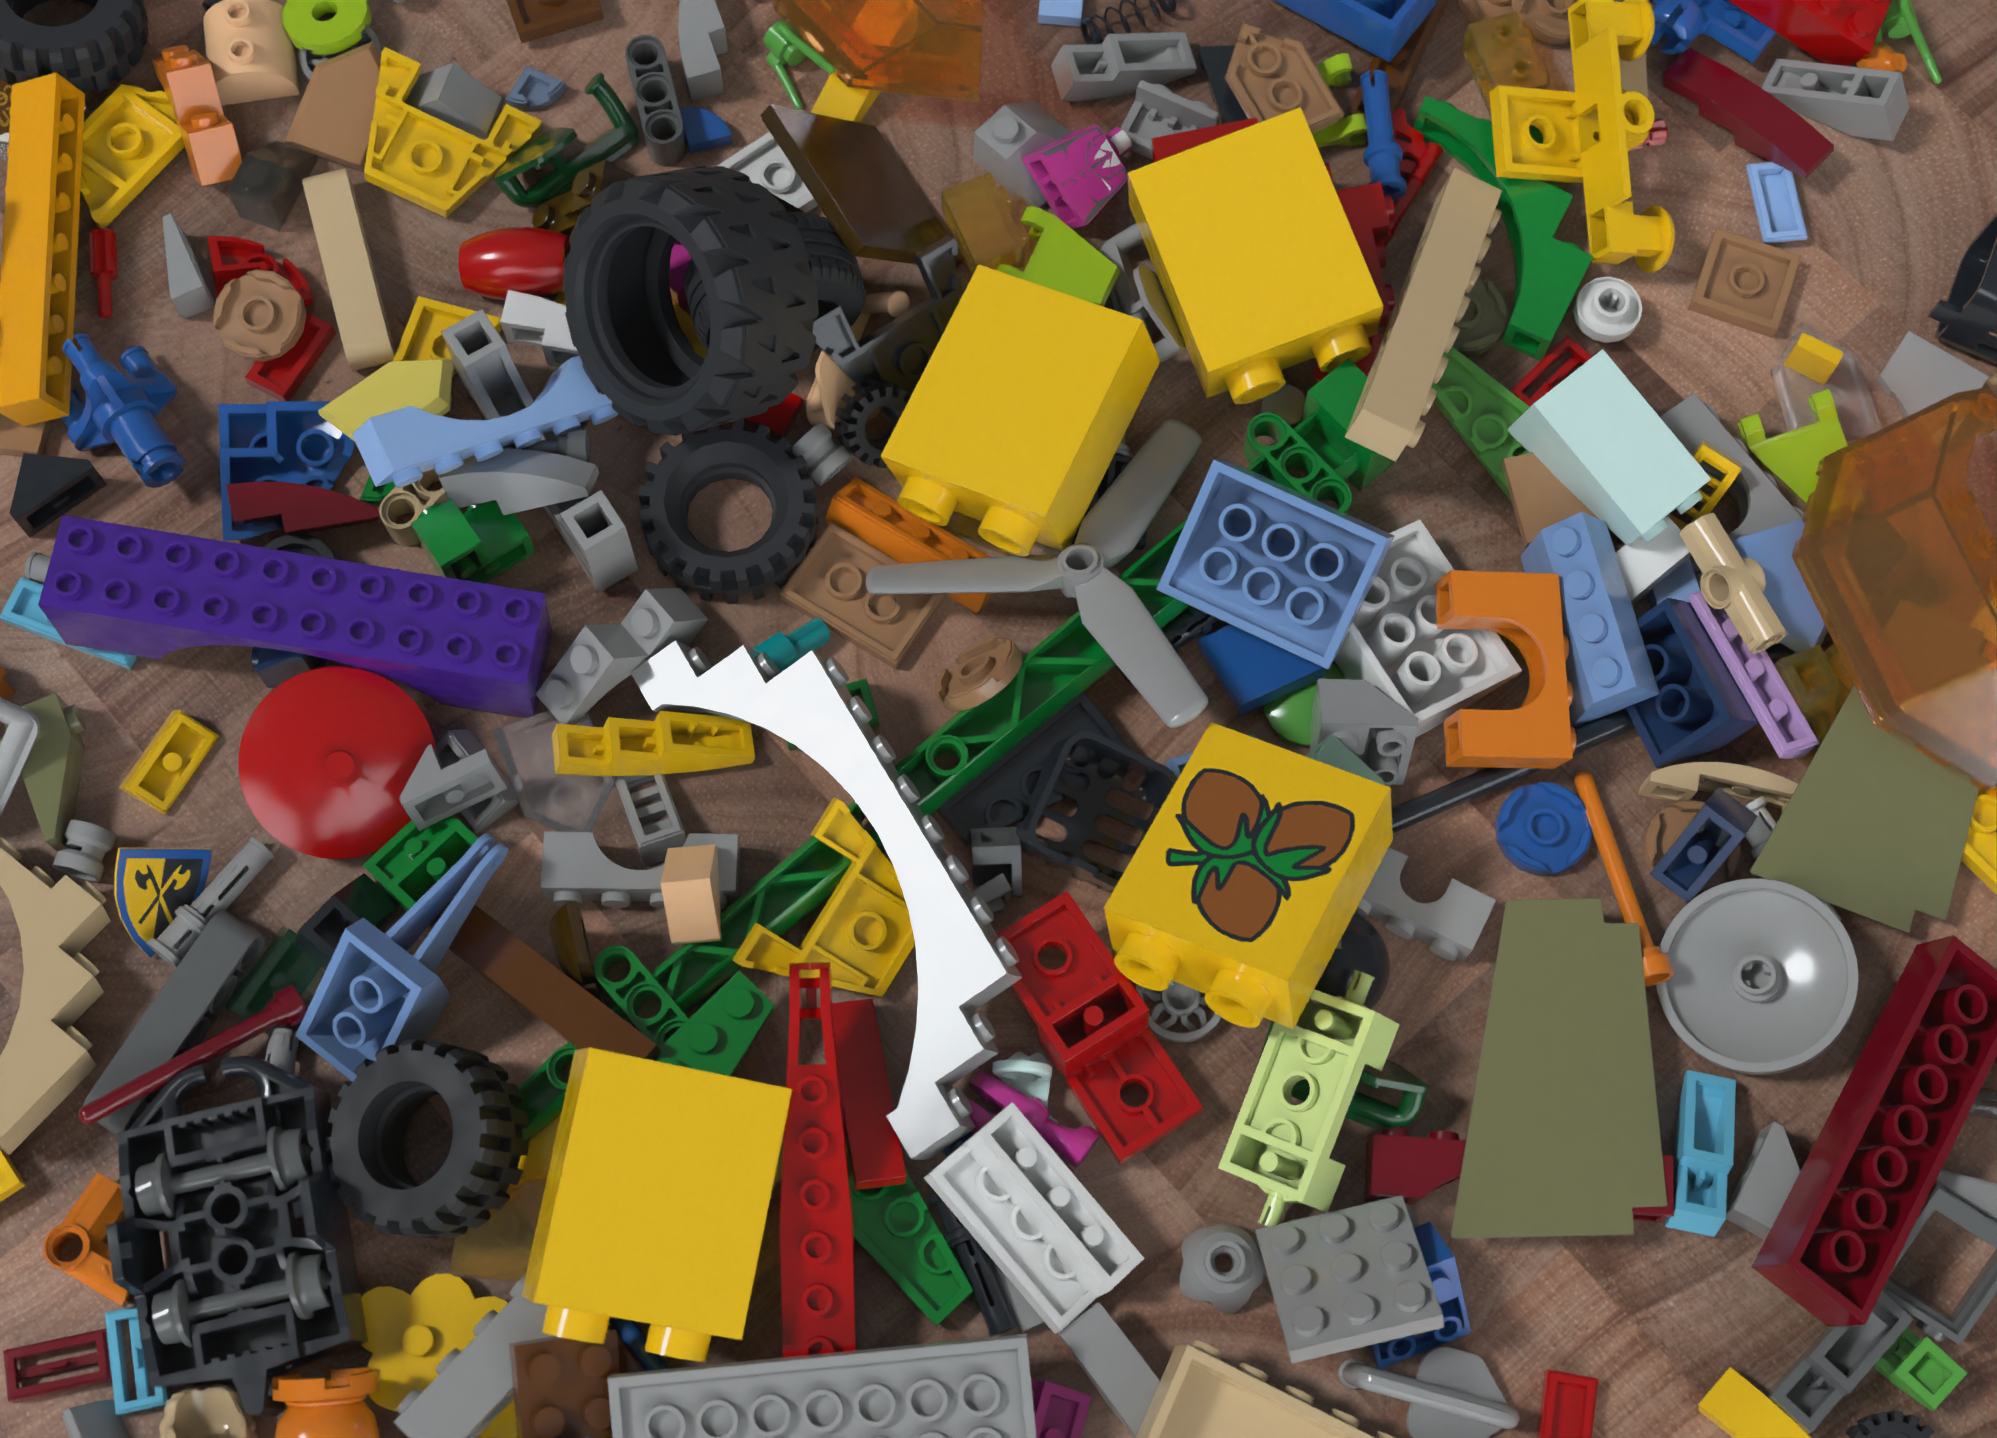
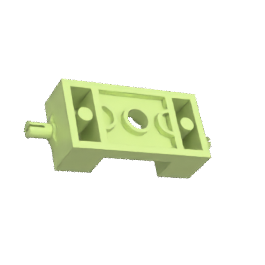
M1354 970V975L1345 998L1341 996L1334 997L1314 989L1294 1029L1274 1022L1218 1166L1221 1170L1257 1184L1265 1193L1269 1194L1260 1219L1257 1221L1260 1224L1268 1227L1278 1225L1287 1202L1303 1203L1328 1213L1346 1166L1329 1159L1364 1066L1367 1065L1382 1071L1400 1025L1364 1005L1372 981L1375 979L1373 976ZM1307 1079L1310 1085L1309 1096L1302 1104L1294 1105L1291 1099L1292 1088L1298 1081Z

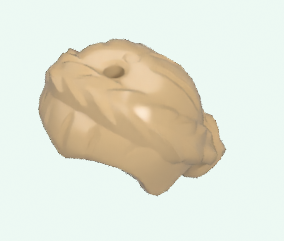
M217 1383L205 1389L195 1387L173 1394L167 1400L164 1408L165 1416L159 1425L160 1438H257L255 1432L256 1422L253 1420L252 1415L246 1413L237 1388L230 1384Z

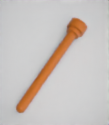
M1580 771L1575 775L1574 783L1579 797L1586 807L1585 813L1591 825L1593 836L1624 922L1639 924L1645 987L1662 983L1675 974L1669 956L1666 953H1662L1660 947L1653 944L1593 776L1588 771Z

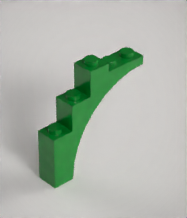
M1426 96L1419 109L1414 129L1424 135L1423 138L1427 141L1440 145L1445 152L1464 166L1473 177L1502 190L1496 208L1502 211L1501 218L1512 247L1516 285L1512 314L1501 344L1541 361L1593 258V255L1584 252L1578 245L1571 242H1562L1554 238L1574 195L1563 191L1560 186L1552 182L1497 177L1492 122L1483 118L1478 119L1462 112L1447 101H1438ZM1530 125L1529 132L1532 139L1542 144L1543 137L1540 130Z

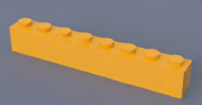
M57 72L12 85L2 264L0 268V413L22 426L69 416L72 362L64 354L62 347L69 338L73 342L85 93Z

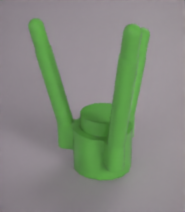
M1892 0L1874 45L1882 42V33L1888 34L1892 39H1901L1911 34L1933 82L1939 84L1942 78L1919 28L1912 0Z
M786 19L776 22L766 32L763 43L770 51L766 61L776 71L795 109L802 110L803 104L783 65L788 63L790 66H795L807 56L826 72L833 74L837 61L813 44Z

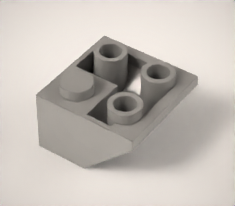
M1318 679L1312 705L1310 751L1332 734L1384 781L1386 786L1404 785L1419 726L1418 718L1366 680Z

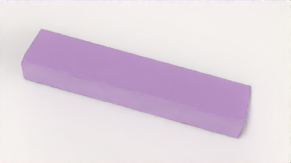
M1701 591L1691 593L1688 596L1690 603L1779 758L1799 759L1806 756L1819 744V741L1766 650L1751 654L1724 608L1715 609L1705 601Z

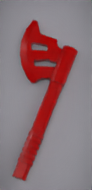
M1400 107L1391 114L1394 142L1398 143L1402 148L1403 155H1409L1418 162L1402 159L1399 163L1400 173L1408 176L1406 182L1407 192L1393 203L1395 221L1389 222L1390 226L1386 237L1375 239V242H1383L1384 249L1416 194L1423 187L1444 153L1440 145L1436 143L1426 145L1424 143V135L1406 123L1405 110ZM1395 134L1408 139L1410 143L1395 139Z

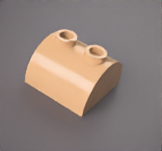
M223 0L210 7L205 13L203 24L206 60L211 63L221 105L300 95L296 47L283 27L282 12L284 6L272 0Z

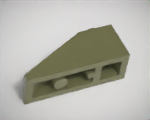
M53 693L21 706L35 714L41 725L38 737L21 774L44 840L58 852L64 849L67 839L64 833L69 821L74 820L85 753L80 732L85 731L86 727L76 705L68 706L57 693Z

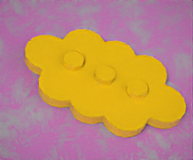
M448 1273L434 1274L424 1279L413 1290L411 1295L391 1286L376 1287L364 1293L361 1300L368 1342L361 1345L373 1353L367 1367H371V1370L378 1369V1391L369 1394L370 1398L379 1406L396 1412L401 1402L414 1389L420 1387L424 1391L438 1376L435 1369L448 1353L455 1348L462 1352L476 1337L473 1334V1329L487 1313L493 1309L499 1313L508 1302L495 1296L476 1299L472 1288L463 1279ZM514 1399L477 1438H517Z

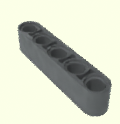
M222 910L213 916L85 1099L83 1106L199 1045L258 960L266 944V935L226 911ZM163 1087L96 1123L115 1135L118 1132L127 1131Z

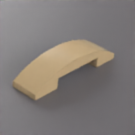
M1693 762L1668 766L1651 772L1641 784L1639 795L1676 803L1678 801H1689L1698 790L1714 793L1719 787L1733 798L1749 802L1764 796L1767 806L1781 809V816L1798 784L1785 777L1750 766L1723 762Z

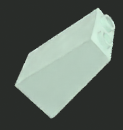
M1603 349L1536 401L1507 429L1530 453L1533 452L1553 475L1600 520L1605 521L1607 527L1627 546L1640 536L1646 542L1653 539L1669 526L1664 517L1675 508L1681 515L1703 498L1698 490L1711 480L1709 475Z

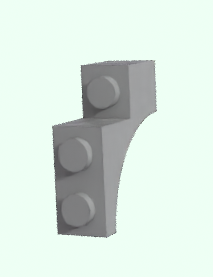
M681 588L645 589L621 623L585 625L536 695L560 724L577 725L590 708L608 691L630 676L632 671L676 640L689 646L708 621V618Z

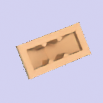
M708 844L667 848L660 884L672 945L722 941L717 845Z

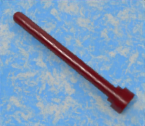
M292 984L273 994L274 999L267 1003V1009L84 1105L79 1110V1120L83 1124L91 1125L165 1086L179 1072L195 1065L208 1063L277 1025L279 1028H284L287 1025L294 1028L300 1025L307 1012L305 1004Z

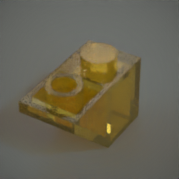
M1820 645L1781 658L1774 664L1819 741V744L1806 756L1797 759L1798 762L1815 756L1841 709V685Z

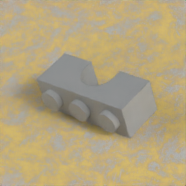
M1389 847L1355 913L1361 917H1367L1369 914L1385 922L1386 929L1399 937L1411 939L1413 936L1429 944V950L1443 959L1455 961L1457 958L1464 962L1472 952L1496 900L1452 878L1441 898L1431 903L1414 901L1406 895L1400 883V874L1408 856Z

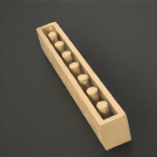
M1455 167L1453 168L1435 199L1345 438L1395 462L1406 445L1411 448L1416 446L1426 425L1425 422L1419 420L1420 416H1425L1428 413L1437 394V390L1431 388L1432 383L1437 384L1449 361V359L1442 356L1443 352L1448 353L1460 330V328L1453 326L1454 322H1460L1470 302V298L1464 294L1465 292L1470 293L1481 272V268L1475 266V264L1481 263L1492 241L1485 236L1493 232L1502 211L1497 209L1496 206L1502 190Z

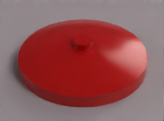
M349 666L319 667L286 679L273 688L256 706L248 719L240 741L238 753L239 778L244 797L253 815L262 827L278 841L293 850L318 858H356L380 850L412 820L403 808L399 797L428 745L432 744L436 751L432 731L423 712L415 701L395 683L381 675L361 668Z

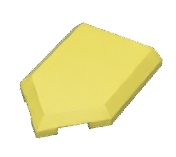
M452 359L388 362L319 409V415L354 442L352 434L369 418L412 405L429 413L443 416L451 410V385L455 365Z

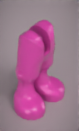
M978 1070L968 1083L973 1091L997 1108L995 1113L991 1115L980 1105L967 1098L973 1110L969 1116L976 1127L971 1131L973 1134L1013 1102L1042 1138L1055 1148L1067 1163L1076 1169L1086 1158L1101 1135L1091 1126H1081L1073 1129L1048 1118L1050 1116L1049 1111L1040 1098H1030L981 1070Z

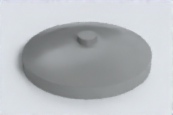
M1750 878L1730 881L1715 886L1692 899L1681 909L1667 928L1660 944L1661 952L1668 954L1675 973L1670 979L1656 984L1664 1014L1676 1034L1691 1050L1708 1062L1721 1068L1743 1074L1767 1075L1801 1067L1819 1057L1834 1044L1848 1025L1853 1014L1859 989V972L1851 939L1837 916L1823 902L1805 890L1791 884L1776 880Z

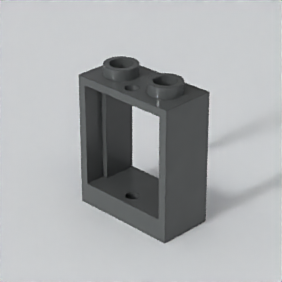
M1936 1180L1892 1271L1934 1210H1937L1989 1243L1996 1250L1950 1315L1890 1276L1882 1291L1901 1308L1917 1317L1918 1320L1915 1324L1923 1332L1937 1341L1943 1342L1945 1337H1948L1961 1345L1997 1293V1218Z

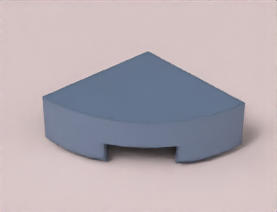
M526 66L507 96L506 103L520 111L541 110L557 102L567 91L565 82Z

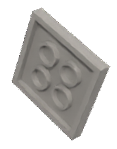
M1402 1195L1255 1230L1291 1364L1444 1328L1443 1314Z

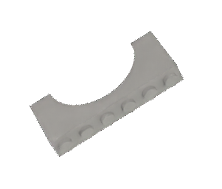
M483 309L442 331L460 381L486 420L509 416L532 405L534 401L510 357L506 344ZM552 431L542 434L543 438L541 440H557ZM591 490L590 495L587 497L543 506L545 512L598 593L638 570L626 527L602 490L597 493Z

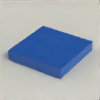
M1231 624L1197 639L1198 650L1241 715L1325 677L1324 667Z

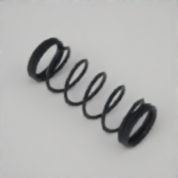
M1121 0L1119 10L1108 6L1105 10L1104 18L1093 14L1090 19H1083L1080 23V29L1086 44L1103 43L1102 34L1097 25L1092 21L1094 17H1098L1105 23L1108 34H1115L1107 22V11L1110 9L1120 16L1126 33H1131V28L1122 14V3L1128 2L1134 7L1139 23L1145 27L1146 21L1137 7L1136 0H1134V3L1130 0ZM1149 0L1154 16L1160 19L1161 15L1157 5L1153 0ZM1157 0L1165 13L1170 14L1176 11V0H1167L1168 4L1165 0ZM1087 26H1088L1089 29H1090V34H1091L1092 40H1091V38H1090V36H1089V33H1088V30H1087Z

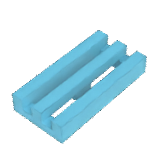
M137 1306L105 1312L116 1415L124 1416L136 1411L143 1412L152 1410L155 1407H165L167 1400L171 1398V1389L154 1387L155 1396H150L148 1371L140 1337ZM127 1319L129 1320L137 1399L130 1401L121 1325V1321Z

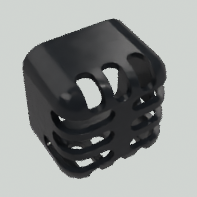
M1997 213L1966 250L1955 275L1947 301L1940 299L1928 316L1939 321L1935 334L1936 339L1997 364V337L1989 332L1997 334Z
M1090 731L1077 732L1060 740L1051 749L1048 761L1038 777L1036 788L1026 804L1029 812L1023 821L1018 822L1016 834L1021 842V851L1029 857L1038 856L1046 860L1045 864L1054 869H1066L1071 872L1073 878L1080 881L1088 880L1096 883L1097 889L1112 891L1124 872L1116 871L1086 857L1082 849L1084 843L1088 840H1093L1119 853L1133 857L1178 778L1166 766L1106 737ZM1078 746L1094 751L1089 762L1084 767H1078L1072 762V755ZM1104 758L1120 764L1110 779L1101 778L1097 772V768ZM1064 764L1087 776L1089 783L1086 789L1076 790L1057 780ZM1130 770L1145 776L1138 789L1132 792L1126 790L1123 786V779ZM1112 788L1118 789L1134 798L1153 804L1154 808L1150 817L1147 820L1139 819L1110 806L1106 801L1107 791ZM1052 790L1075 801L1077 811L1073 816H1065L1045 806ZM1099 814L1107 815L1130 827L1142 830V836L1136 846L1125 844L1096 830L1094 826L1095 818ZM1040 816L1063 826L1066 834L1061 842L1051 841L1036 833ZM1038 839L1045 841L1048 847L1041 844ZM1066 851L1072 854L1073 857H1067L1060 853Z

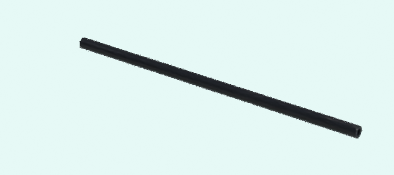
M1930 576L1835 617L1820 649L1891 619L1901 600L1921 606L1941 597L1940 584L1934 577ZM1779 642L1766 649L1776 668L1800 658L1794 654L1793 650ZM1626 708L1574 729L1576 733V747L1572 755L1574 756L1636 729ZM1484 768L1393 807L1392 819L1394 820L1392 832H1398L1541 769Z

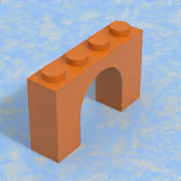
M1450 570L1435 583L1437 629L1486 630L1506 637L1515 644L1524 656L1529 669L1530 684L1527 697L1518 709H1460L1443 720L1446 767L1555 769L1571 760L1576 747V733L1574 728L1570 726L1569 707L1572 703L1573 689L1566 676L1565 662L1569 655V641L1567 636L1563 634L1559 574Z

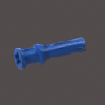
M1374 70V86L1371 83V76L1368 71L1360 77L1368 146L1363 153V161L1369 167V184L1381 182L1384 196L1391 195L1392 200H1397L1407 192V184L1401 178L1399 165L1403 159V151L1399 144L1394 142L1388 74L1382 70Z

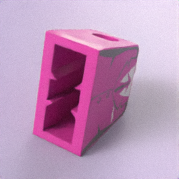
M1092 125L1073 131L1025 155L1021 160L1055 215L1072 229L1086 226L1128 180V172L1119 158L1132 148V143L1129 136L1121 128L1116 127L1105 135L1101 127Z

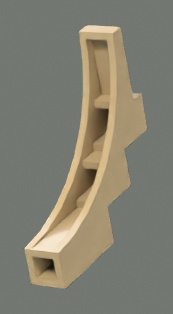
M0 837V886L10 901L20 931L24 966L20 1006L7 1045L0 1055V1148L10 1155L97 1066L88 1053V1050L93 1045L71 1025L104 993L95 978L100 971L79 952L111 919L103 907V904L107 901L106 898L92 884L84 881L79 886L67 875L56 884L49 875L37 866L29 871L18 862L22 858L21 854L10 843Z

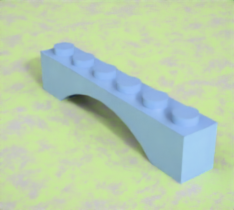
M575 356L567 360L550 375L543 391L531 406L509 416L488 420H458L435 415L411 405L369 418L352 436L375 487L394 482L396 488L421 479L423 477L422 472L435 468L438 475L444 474L463 465V459L475 456L477 462H481L504 451L502 447L514 443L517 449H522L540 441L543 438L542 434L553 431L555 437H559V435H566L568 430L578 429L581 426L580 422L591 419L593 425H597L616 417L618 413L613 410L612 401L605 394L602 395L597 392L582 367L583 363L580 356Z

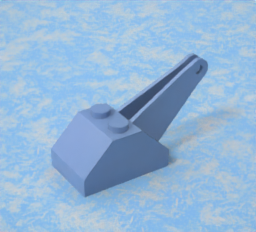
M485 833L479 837L464 856L385 934L365 918L345 928L295 1036L352 1082L357 1077L354 1070L365 1059L377 1061L375 1054L378 1050L390 1044L399 1046L404 1040H425L433 1031L451 995L440 977L434 972L486 884L508 853V847L502 843H498L493 847L495 837L491 834ZM451 901L414 956L410 955L407 952Z

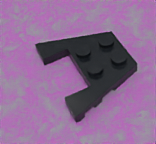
M946 235L913 255L931 297L861 340L856 341L841 307L835 303L820 310L817 318H814L813 334L816 336L815 344L855 384L858 383L866 387L865 380L874 379L879 382L880 379H884L892 384H896L912 395L959 303V296L962 294L961 277H958L956 273L955 255H958V246L955 238ZM879 407L890 420H894L890 408Z

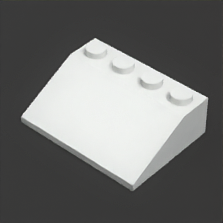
M1420 519L1390 533L1395 537L1334 659L1346 679L1368 681L1417 717L1419 726L1416 737L1430 731L1458 710L1465 709L1522 672V669L1497 633L1486 630L1437 629L1435 583L1450 570L1454 569Z

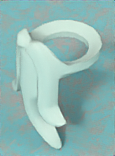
M1017 1052L1008 1060L993 1062L992 1072L994 1075L1026 1096L1040 1098L1048 1109L1052 1067L1041 1053L1038 1052L1027 1056L1022 1052ZM1051 1115L1048 1117L1058 1123Z

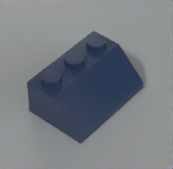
M1666 598L1637 619L1660 694L1628 706L1626 710L1656 768L1662 769L1722 748L1759 723L1690 602Z

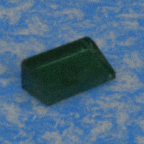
M282 927L228 1001L225 1008L239 1018L246 1020L267 1009V1003L274 999L273 994L291 984L301 997L321 966L296 945L297 934L289 928Z

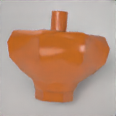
M1879 42L1873 45L1871 52L1857 62V67L1901 73L1904 72L1908 65L1905 55L1893 52L1886 42Z

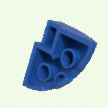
M331 401L266 402V404H218L223 541L258 537L283 528L282 518L235 526L226 484L258 481L290 482L328 490L335 486L336 479L352 455L355 442L319 415L318 410Z

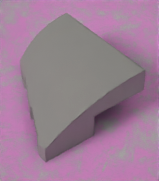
M1908 331L1877 378V382L1888 396L1893 397L1898 402L1900 413L1908 424L1915 421L1930 442L1926 447L1928 451L1938 456L1989 376Z

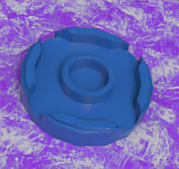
M1538 782L1537 784L1524 785L1515 789L1502 803L1495 821L1496 841L1504 857L1519 870L1535 876H1555L1571 869L1587 852L1592 837V828L1588 822L1585 813L1586 807L1583 801L1570 789L1553 782Z

